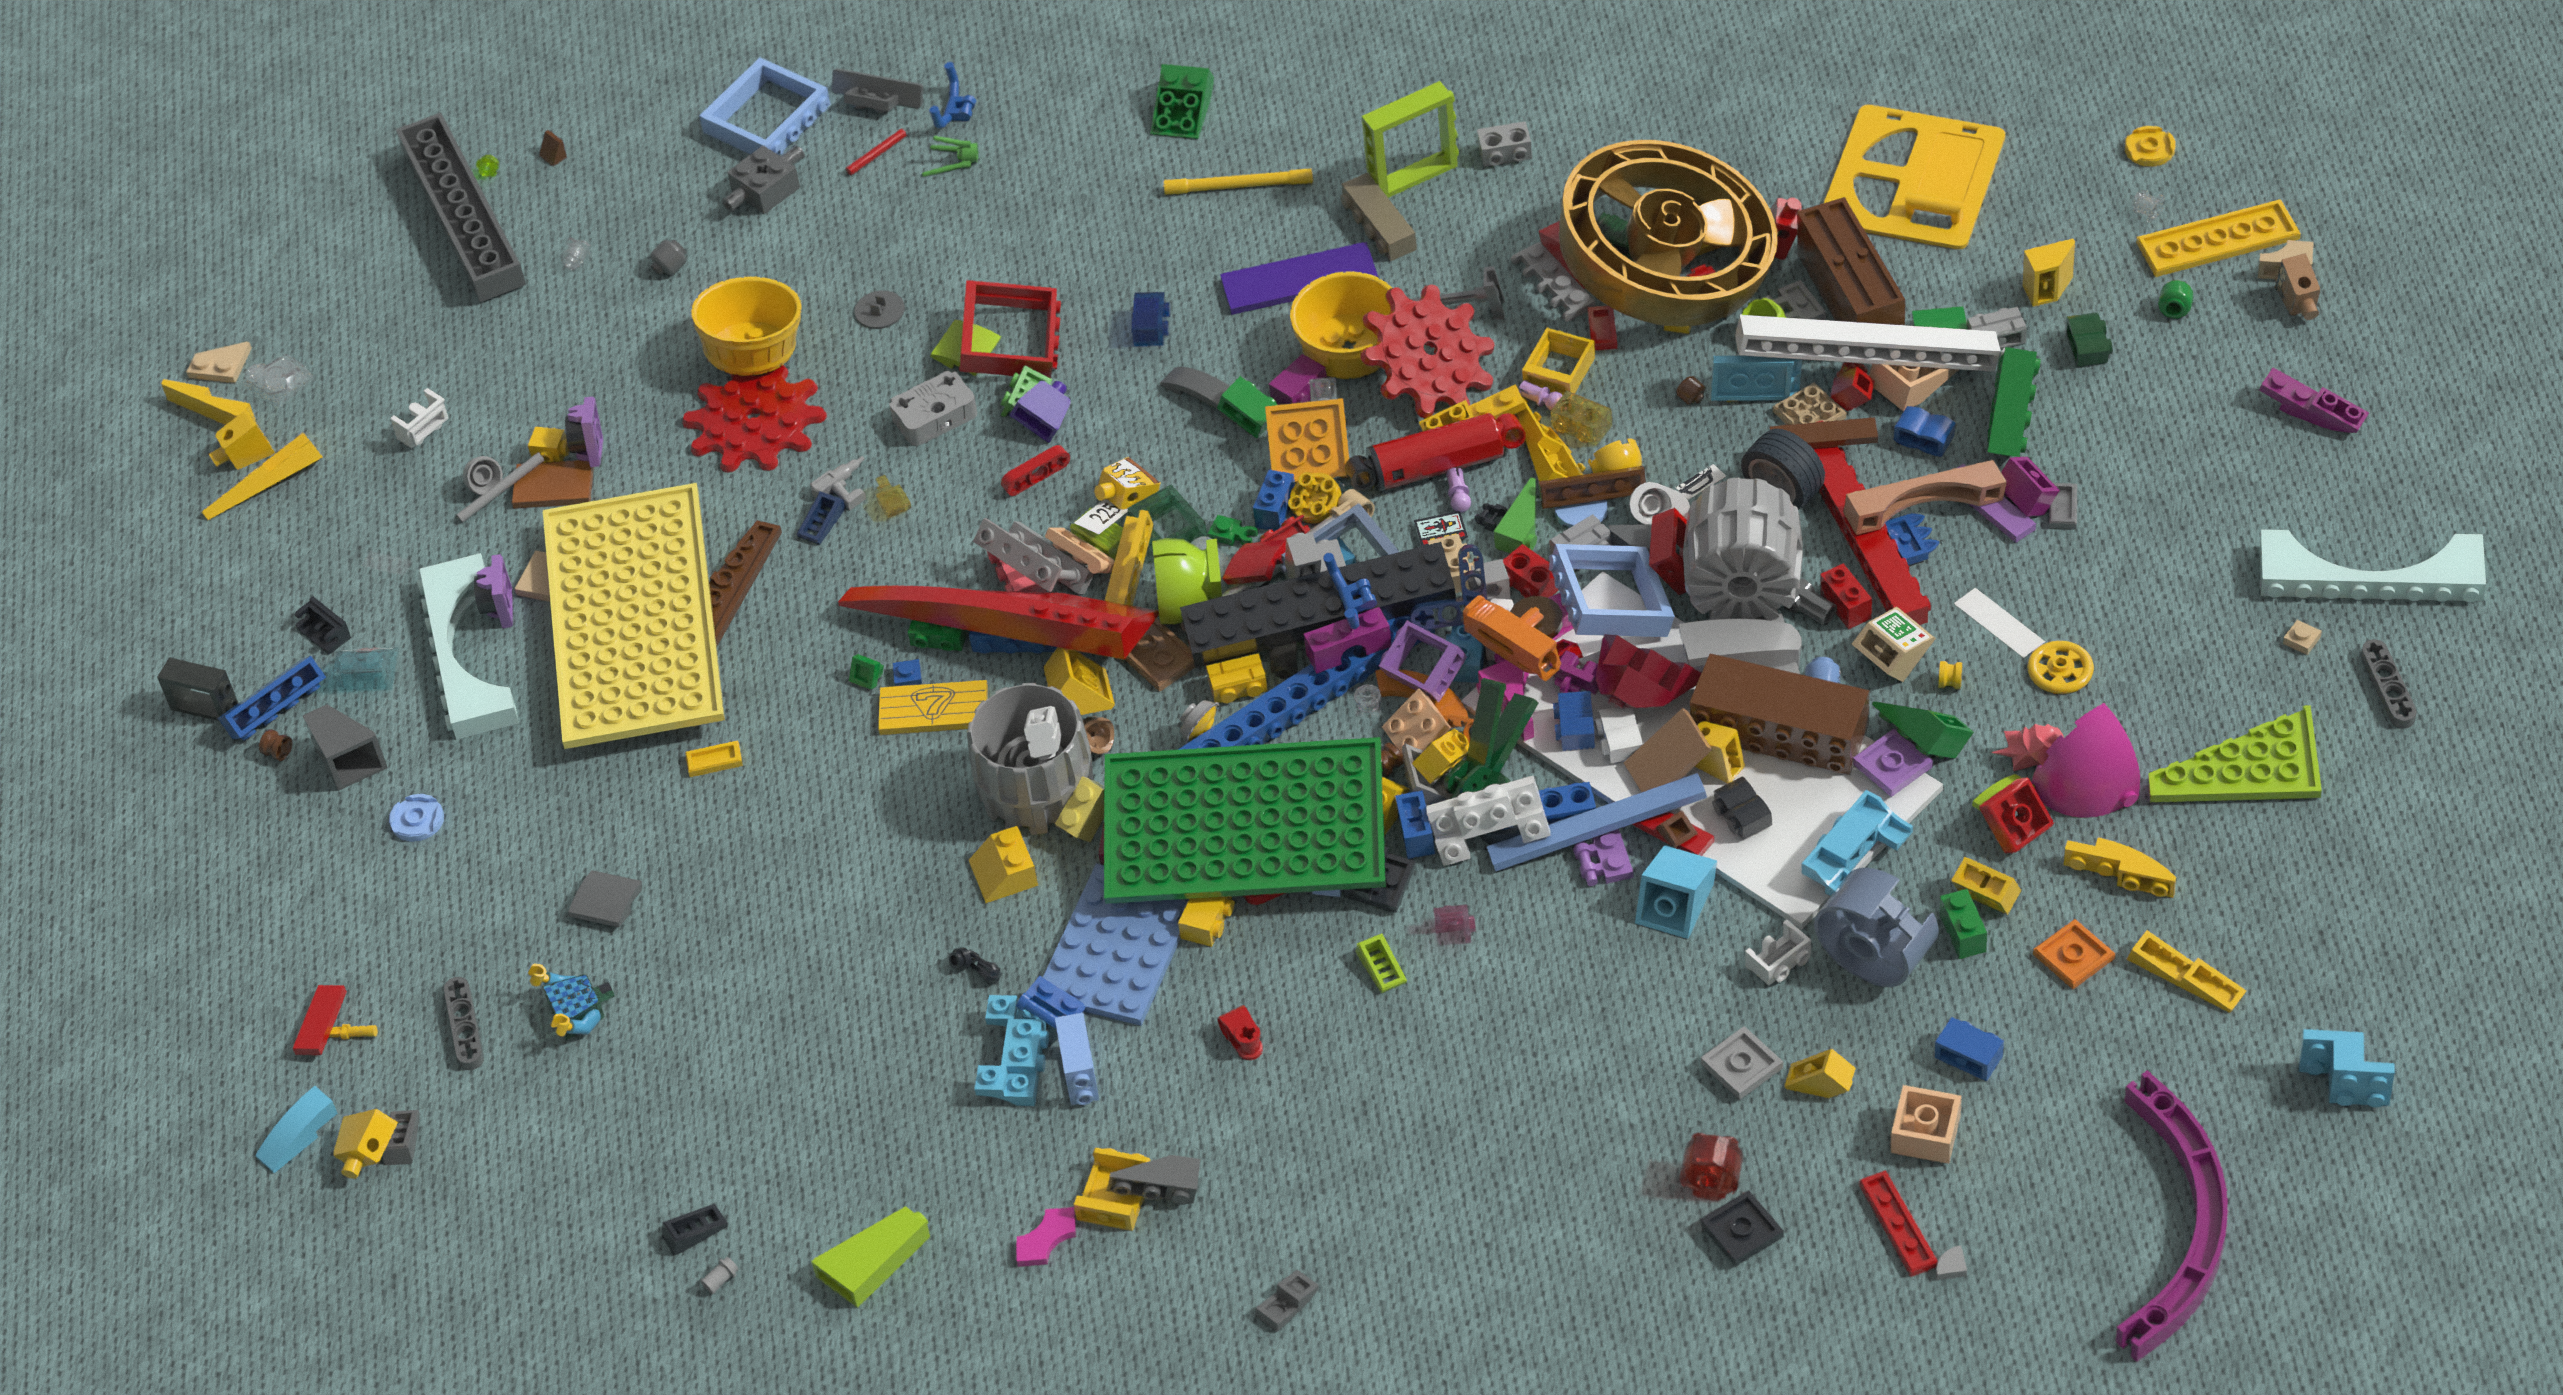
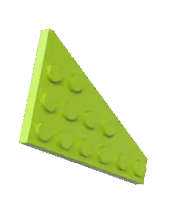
M2311 705L2303 706L2301 711L2287 716L2284 714L2277 717L2274 721H2268L2249 729L2248 734L2233 740L2231 737L2219 745H2213L2196 752L2193 758L2181 763L2176 761L2169 764L2166 768H2160L2148 773L2150 802L2321 798L2322 788Z

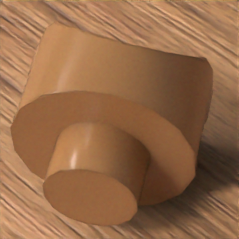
M1096 716L1087 717L1082 720L1091 753H1107L1114 741L1113 723L1107 718Z

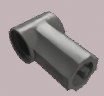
M1803 578L1800 581V589L1796 588L1793 605L1790 609L1783 606L1794 614L1800 611L1821 625H1827L1837 612V605L1817 594L1814 587Z

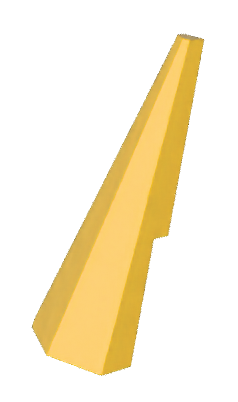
M1522 397L1527 408L1518 412L1517 416L1526 433L1525 441L1538 480L1545 481L1585 475L1583 471L1586 467L1580 462L1576 464L1571 455L1572 451L1551 427L1539 423L1541 419L1538 412L1532 413L1527 404V399Z
M302 432L201 512L209 520L323 458V456Z

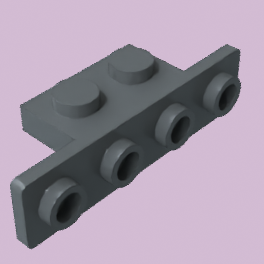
M835 68L832 71V91L844 94V103L853 104L854 108L862 109L869 107L874 108L876 112L886 113L897 105L914 108L922 107V84Z

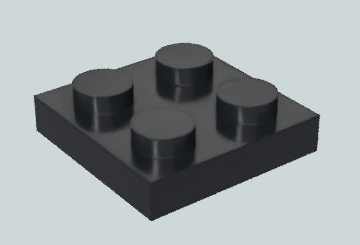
M1749 1190L1700 1219L1702 1228L1735 1267L1784 1238V1230Z

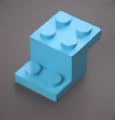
M2303 1029L2299 1072H2307L2311 1075L2329 1074V1103H2338L2342 1106L2361 1104L2370 1107L2390 1105L2395 1063L2364 1062V1032Z

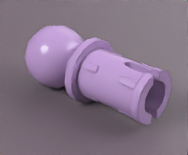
M1526 380L1519 386L1520 389L1524 390H1519L1521 396L1537 402L1539 407L1545 404L1551 412H1559L1565 406L1564 396L1559 392L1550 393L1548 387L1541 388Z
M1452 468L1446 473L1450 487L1448 495L1451 498V507L1454 511L1466 512L1471 507V499L1468 496L1469 489L1465 485L1463 471L1458 468L1457 476L1456 468Z

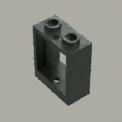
M169 657L157 676L170 710L219 721L218 718L238 704L226 670ZM191 689L207 692L209 694L192 691Z

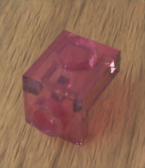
M1467 904L1433 908L1436 933L1464 930L1466 943H1471V932H1476L1474 915H1468Z

